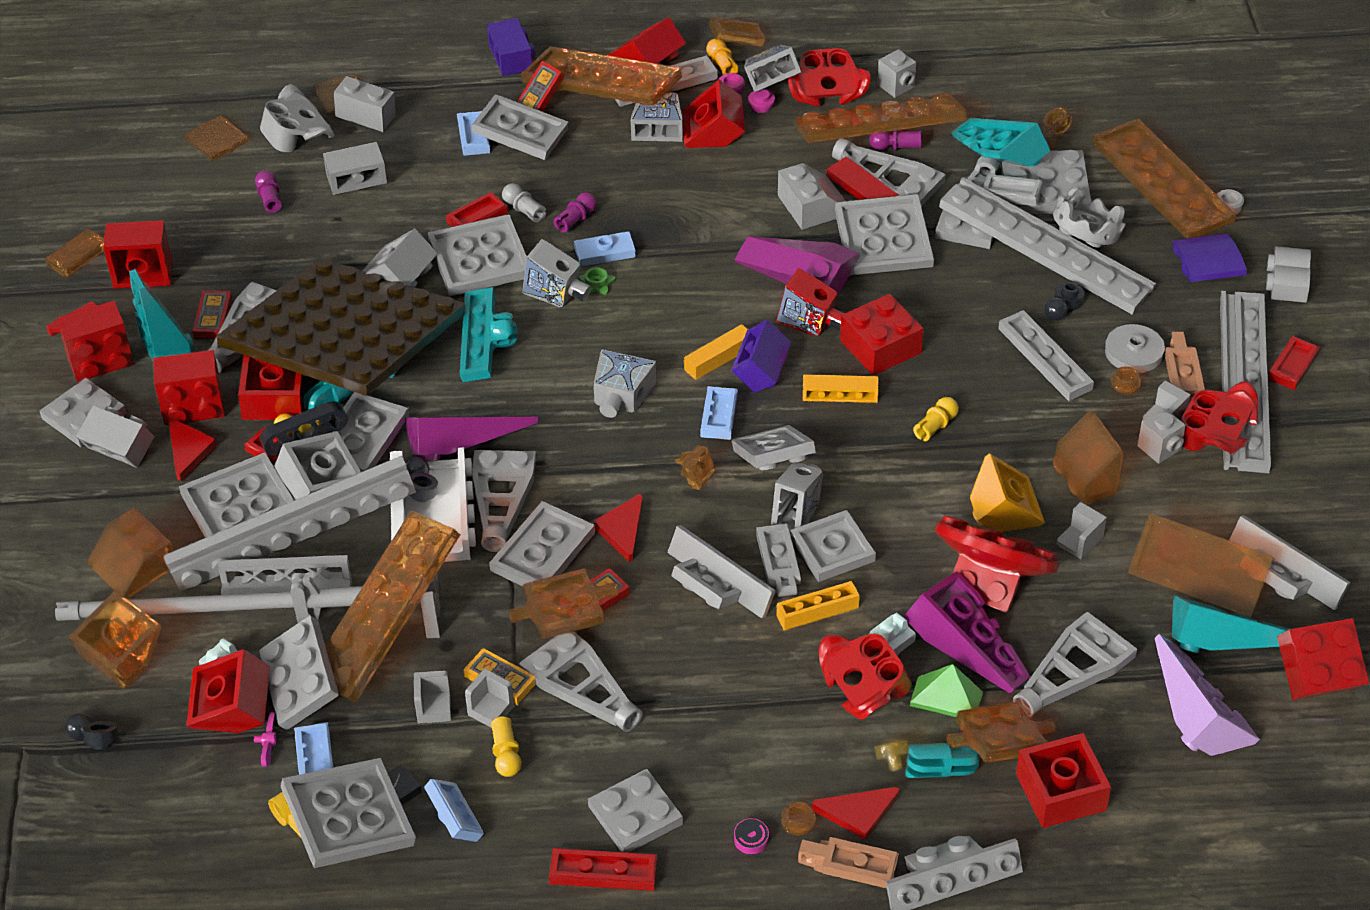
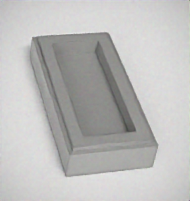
M987 174L983 188L1009 203L1037 206L1042 191V180Z

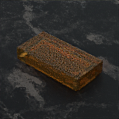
M712 17L709 22L716 40L760 47L765 42V37L758 23Z
M87 228L46 257V264L62 276L68 277L104 251V238Z

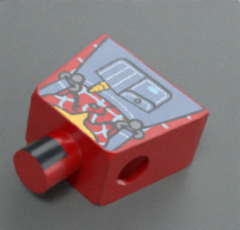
M797 268L785 285L776 322L813 336H820L827 324L840 330L841 315L845 313L834 308L838 296L834 289L804 270Z

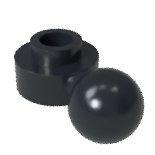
M1065 282L1058 285L1055 289L1054 298L1048 300L1045 304L1044 312L1047 318L1059 321L1066 316L1068 310L1080 308L1083 304L1084 290L1073 282Z
M420 457L410 459L406 466L416 493L409 496L418 502L433 499L437 493L438 481L429 474L430 467L428 462Z
M77 713L71 715L65 723V731L70 738L74 740L84 739V742L87 745H91L93 749L102 750L110 748L112 743L118 740L117 723L112 721L91 722L88 716Z

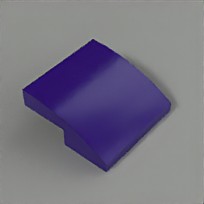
M1228 234L1173 240V252L1181 259L1182 272L1191 282L1247 275V269L1241 253Z

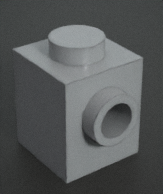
M899 49L879 59L877 85L894 98L914 88L916 61Z
M1162 408L1141 422L1137 446L1159 464L1181 450L1186 425L1167 409Z

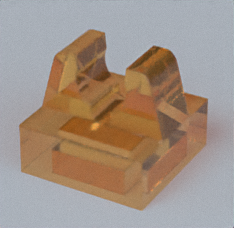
M697 445L693 451L682 452L675 460L676 464L682 465L683 469L680 475L687 479L689 487L692 489L700 490L715 472L709 450L705 446Z

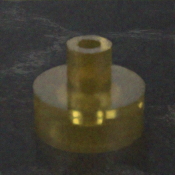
M907 739L874 746L877 760L887 758L890 771L903 768L900 755L909 753Z

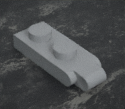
M788 524L756 527V537L768 586L775 588L777 597L797 595L796 585L801 584V577Z

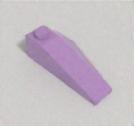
M1158 634L1155 642L1174 720L1183 733L1181 736L1182 741L1193 751L1200 749L1210 756L1255 745L1260 739L1237 710L1232 712L1221 701L1225 696L1207 680L1202 678L1204 673L1182 648Z

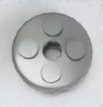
M1079 187L1072 188L1066 196L1060 195L1053 212V217L1060 226L1059 230L1062 233L1075 236L1097 248L1101 247V245L1114 244L1119 240L1126 225L1122 222L1124 217V208L1122 206H1115L1109 211L1100 198H1096L1090 203L1082 202L1083 192Z

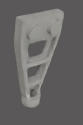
M840 138L836 142L832 151L833 158L841 160L845 156L899 194L898 196L918 194L921 207L945 183L946 174L923 163L862 148L844 138ZM870 161L883 166L876 173H873L863 165ZM892 170L910 175L900 187L894 186L885 179Z
M981 156L976 163L974 171L967 180L983 188L987 174L996 175L999 167L998 161ZM945 210L941 213L935 231L936 239L986 249L991 248L994 237Z
M251 282L235 299L219 333L277 290ZM217 337L212 347L208 349V351L214 350L219 373L225 366H229L244 355L218 346Z
M474 451L472 480L483 530L481 545L484 549L491 552H499L507 543L509 534L534 482L536 451ZM489 481L516 482L511 493H490L488 487ZM489 506H509L507 515L489 516Z
M1086 612L1064 630L1028 680L1024 689L1013 697L1014 705L1023 716L1030 718L1044 706L1114 675L1136 657L1137 648L1089 612ZM1077 646L1096 660L1097 663L1080 670L1065 658L1070 650ZM1056 667L1069 677L1070 680L1060 686H1056L1046 679L1045 676Z
M569 627L519 663L520 668L536 677V685L540 689L614 726L617 725L624 732L633 730L642 718V711L628 700L592 647ZM577 663H582L590 673V676L577 686H572L559 679V676ZM601 684L611 696L598 704L585 695Z

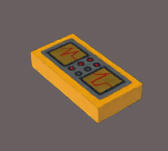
M484 648L464 669V677L471 681H474L484 668L510 681L514 704L517 706L536 685V677Z

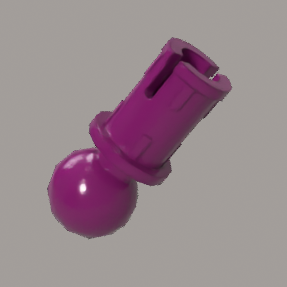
M877 129L871 133L869 142L875 150H885L889 145H894V150L896 148H921V131H896L894 129V134H889L886 130Z
M262 170L255 177V185L258 187L257 192L263 200L265 211L276 213L282 207L278 195L280 191L279 185L272 171Z
M588 192L579 194L575 201L568 203L566 210L554 218L553 223L555 227L559 230L565 225L560 231L565 233L576 222L583 221L586 218V214L593 212L597 207L596 197Z

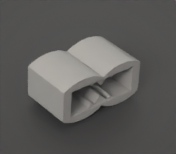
M1275 246L1274 254H1268L1267 271L1272 273L1267 274L1266 290H1271V299L1307 302L1310 286V249Z

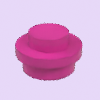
M766 89L753 91L748 96V103L753 111L766 113L774 105L775 96Z

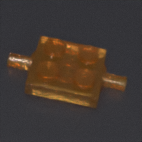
M584 568L523 584L527 605L508 609L512 623L530 618L536 624L541 639L603 624L604 613L600 606V599L618 596V589L615 582L597 587L589 579Z
M1017 702L976 707L957 711L955 722L963 732L948 734L946 741L950 748L960 746L971 747L978 752L985 763L1015 759L1019 756V750L1047 743L1042 734L1054 733L1055 723L1052 719L1036 722L1031 720Z

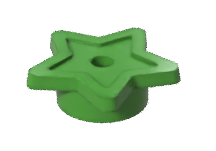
M594 267L587 270L585 275H579V280L591 286L590 293L596 291L606 295L608 294V285L615 281V276L608 275L607 271L603 268Z

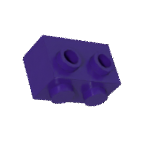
M518 18L487 24L489 46L501 75L518 74L532 70V59L535 58V49L533 43H528L527 30L525 27H521Z
M767 319L747 330L731 371L754 393L765 388H772L780 379L779 373L788 358L787 352L791 341Z

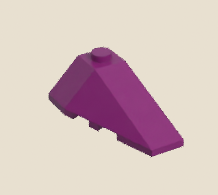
M747 236L734 261L786 284L797 268H800L834 289L839 295L857 263L860 253L836 243Z
M538 417L406 418L412 454L421 455V458L426 461L440 460V454H451L457 452L458 448L464 447L465 449L538 423Z
M956 571L924 592L903 618L907 620L914 631L926 642L1011 694L1027 682L1031 676L1013 647L1008 643H1004L997 632L1000 626L995 618L989 619L982 608L985 602L981 595Z

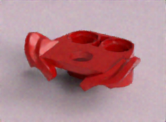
M842 48L806 51L801 56L799 63L801 72L788 78L789 89L794 99L799 103H807L814 107L821 106L818 98L842 96L840 104L845 105L854 99L861 98L867 92L870 85L869 71L856 68L850 54ZM808 66H814V67H816V68L811 69V68H808ZM836 83V86L833 89H825L821 84Z
M1245 381L1234 385L1227 392L1212 390L1197 392L1192 397L1182 416V423L1186 425L1182 446L1188 450L1196 451L1203 449L1206 445H1213L1230 454H1235L1241 447H1245L1248 439L1240 436L1248 420L1250 419V424L1256 426L1258 422L1259 398L1253 385ZM1230 416L1236 418L1239 422L1235 425H1227L1222 419Z
M876 633L868 634L850 641L844 636L830 634L821 640L818 655L825 681L829 688L835 684L834 680L848 699L841 704L842 707L857 719L863 720L873 712L889 703L891 697L900 698L910 691L912 680L901 660L883 636ZM881 652L879 655L872 657L875 653ZM850 672H861L862 679L858 684L850 686L845 683V679ZM898 675L895 679L889 680L892 676Z

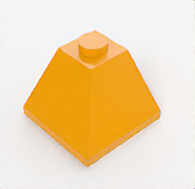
M989 453L984 458L970 495L974 509L972 513L975 520L981 526L986 525L1001 532L1043 525L1045 521L1029 477Z

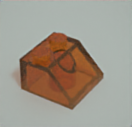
M1090 411L1057 442L1053 464L1056 471L1062 474L1068 482L1072 494L1077 495L1080 501L1087 505L1117 494L1124 452L1095 412Z
M133 507L107 524L87 562L107 584L126 600L170 571L165 562L164 555L173 552L171 541Z
M114 591L68 638L83 659L125 690L148 666L162 626L117 591Z

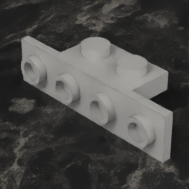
M1244 515L1240 516L1228 543L1246 554L1240 566L1247 570L1252 578L1266 582L1275 588L1276 593L1284 598L1294 600L1308 593L1335 610L1338 608L1350 584L1342 576Z
M682 525L676 526L667 553L682 563L674 566L671 576L682 583L684 588L695 592L705 599L706 603L712 607L721 609L739 602L760 618H765L776 590Z
M969 835L956 836L947 843L935 847H923L918 849L916 853L905 856L907 869L911 873L885 882L891 910H911L1022 873L1018 841L1014 838L982 849Z

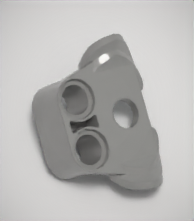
M292 84L282 89L278 99L265 104L260 130L270 144L279 151L293 152L296 148L298 135H302L305 140L321 134L329 135V138L334 137L330 124H327L317 108ZM300 114H308L313 118H306Z

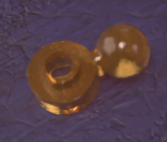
M1063 107L1050 110L1043 118V125L1046 131H1043L1042 134L1050 151L1055 150L1058 145L1057 135L1066 132L1072 123L1071 116Z

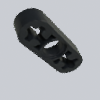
M335 401L327 402L266 427L260 434V441L267 454L277 456L284 443L340 431L346 426L348 416L340 403ZM311 424L308 431L297 433V429L301 425Z

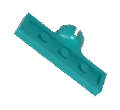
M493 287L465 292V314L463 315L459 374L462 382L491 378L494 349L497 347H512L517 343V325L511 320L513 315L509 312L495 313L496 294Z

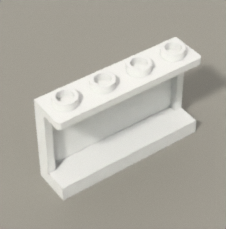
M464 447L458 448V459L427 461L430 467L429 474L438 481L437 493L433 499L418 502L410 496H406L401 500L391 503V540L395 566L421 564L422 547L435 546L437 562L471 560L470 547H476L475 528H469V523H475L474 505L468 504V500L474 499L472 481H467V477L472 476L471 458H465ZM402 451L390 452V460L399 456L403 457Z

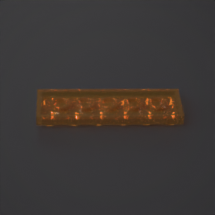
M551 46L521 73L523 83L528 84L540 63L544 61L565 74L557 90L618 99L624 102H635L646 106H654L682 78L681 70L678 67Z
M947 93L935 94L934 98L929 99L911 97L908 99V102L901 103L897 101H884L880 106L873 107L868 104L856 106L853 110L846 111L843 108H835L825 114L807 112L803 114V117L795 118L796 129L808 143L967 120L966 109Z
M1139 118L1093 135L1092 144L1186 239L1199 237L1235 222L1236 213Z
M412 510L409 512L325 645L339 695L354 703L357 702L461 534L454 528Z

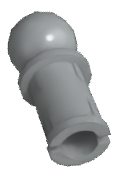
M511 183L503 188V200L507 204L513 205L516 211L526 214L534 222H540L545 217L546 213L544 211H546V208L537 203L529 192H523L520 185Z

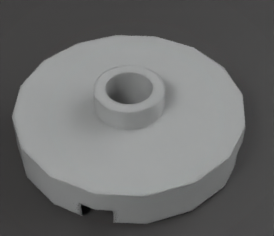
M1138 324L1123 325L1115 328L1108 334L1105 342L1107 359L1115 367L1127 372L1128 369L1136 370V373H1144L1155 369L1161 364L1165 352L1164 340L1160 335L1149 327Z

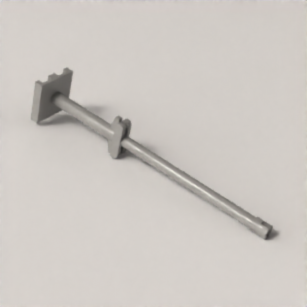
M435 546L422 547L420 583L318 588L310 576L295 573L292 575L291 591L93 602L61 601L56 602L55 616L57 621H70L97 617L294 607L296 619L299 623L309 615L318 620L321 608L421 603L426 637L440 638L438 617H440L441 607L438 593H441V584Z

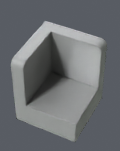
M1164 381L1158 387L1155 405L1143 416V420L1165 408L1181 421L1189 405L1191 394Z
M1080 502L1073 509L1071 526L1057 539V545L1082 560L1103 539L1107 517Z
M485 668L465 691L468 716L491 727V722L495 718L506 717L514 708L511 682Z
M447 671L414 673V703L418 723L451 721V695Z

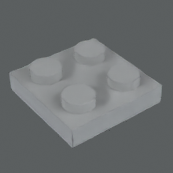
M87 378L40 410L41 418L79 447H82L84 444L76 438V435L93 405L104 410L106 406L112 407L121 412L123 416L127 412L125 405Z
M847 510L790 530L792 542L818 582L875 562V551Z
M648 769L588 798V807L621 852L629 853L683 825V816Z

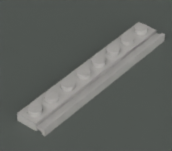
M964 177L940 201L939 207L1132 315L1144 303L1148 295L1154 291L1156 283L1073 237L1062 233L1060 230Z
M1221 291L1222 392H1227L1231 387L1240 382L1248 381L1256 389L1259 398L1257 425H1251L1250 419L1248 420L1240 436L1248 439L1245 447H1241L1235 454H1230L1223 450L1224 470H1228L1229 467H1237L1238 471L1269 473L1271 455L1264 294L1235 292L1234 295L1226 294V291ZM1228 416L1223 418V422L1227 425H1235L1239 422L1234 417Z
M399 456L166 554L164 559L180 592L220 576L218 570L219 560L260 559L302 540L314 537L328 529L342 525L361 515L373 512L387 504L401 500L406 496L416 493L405 461L402 456Z

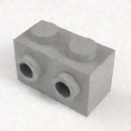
M348 76L344 78L334 91L336 117L384 132L396 116L394 91Z
M377 142L323 153L326 175L333 195L387 183L385 164Z
M93 405L76 438L88 449L138 468L155 437L146 428L147 423L135 416H131L130 419L124 418L121 412L112 407L106 406L104 410Z

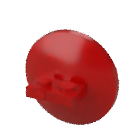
M944 515L942 520L937 521L934 531L947 545L959 553L954 572L958 571L981 595L985 602L984 604L993 608L1010 612L1022 576L1057 573L1060 566L1057 560L1058 553L1036 547L1033 550L1034 543L1018 537L1003 538L1004 532L990 527L968 526V521L953 516Z

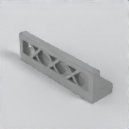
M348 555L219 560L218 570L222 583L221 595L291 591L292 575L296 573L293 570L302 568L309 571L308 573H303V575L310 576L318 588L351 587L352 578ZM328 567H341L342 572H329L325 569ZM273 570L277 573L275 575H266L262 571ZM240 571L244 573V575L229 577L228 572Z

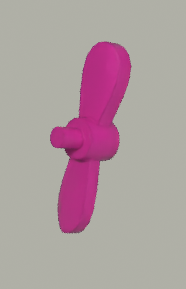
M270 712L268 715L266 732H263L262 736H254V743H262L263 746L261 754L262 766H270L271 746H276V732H273L275 712Z

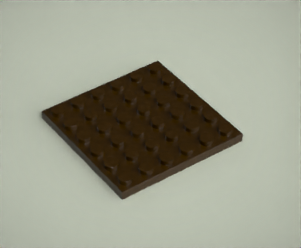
M320 258L217 335V345L367 396L465 314V303L453 300L450 297L430 293L425 289L404 285L400 281L391 282L381 279L377 274H366L364 271L357 270L352 266L332 262L330 259Z

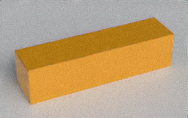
M741 324L685 356L684 370L697 380L737 357L748 329Z
M803 375V401L877 403L878 376Z
M849 581L777 603V618L785 631L859 608V594L853 582Z

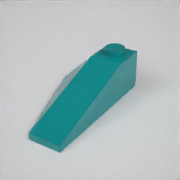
M969 118L951 132L955 139L983 157L1013 165L1036 166L1042 161V157L1050 152L1038 123Z
M135 269L129 271L131 289L135 297L133 304L137 312H134L140 339L151 360L153 361V358L191 353L195 348L190 334L183 333L177 321Z
M1175 596L1173 600L1171 637L1181 642L1180 648L1191 652L1199 653L1200 648L1228 650L1279 647L1277 636L1290 630L1289 628L1268 622L1259 623L1256 619L1238 613L1230 615L1226 611L1217 609V607Z

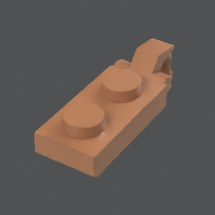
M1184 331L1172 332L1170 347H1166L1165 350L1169 380L1174 386L1191 394V400L1197 392L1205 390L1196 347H1187Z
M830 837L829 841L821 840L820 843L802 840L798 853V863L814 867L815 871L822 872V874L887 888L885 881L894 878L899 854L890 850Z

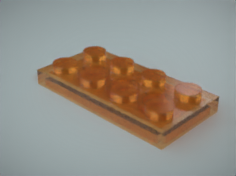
M1149 513L1128 573L1252 618L1274 557Z

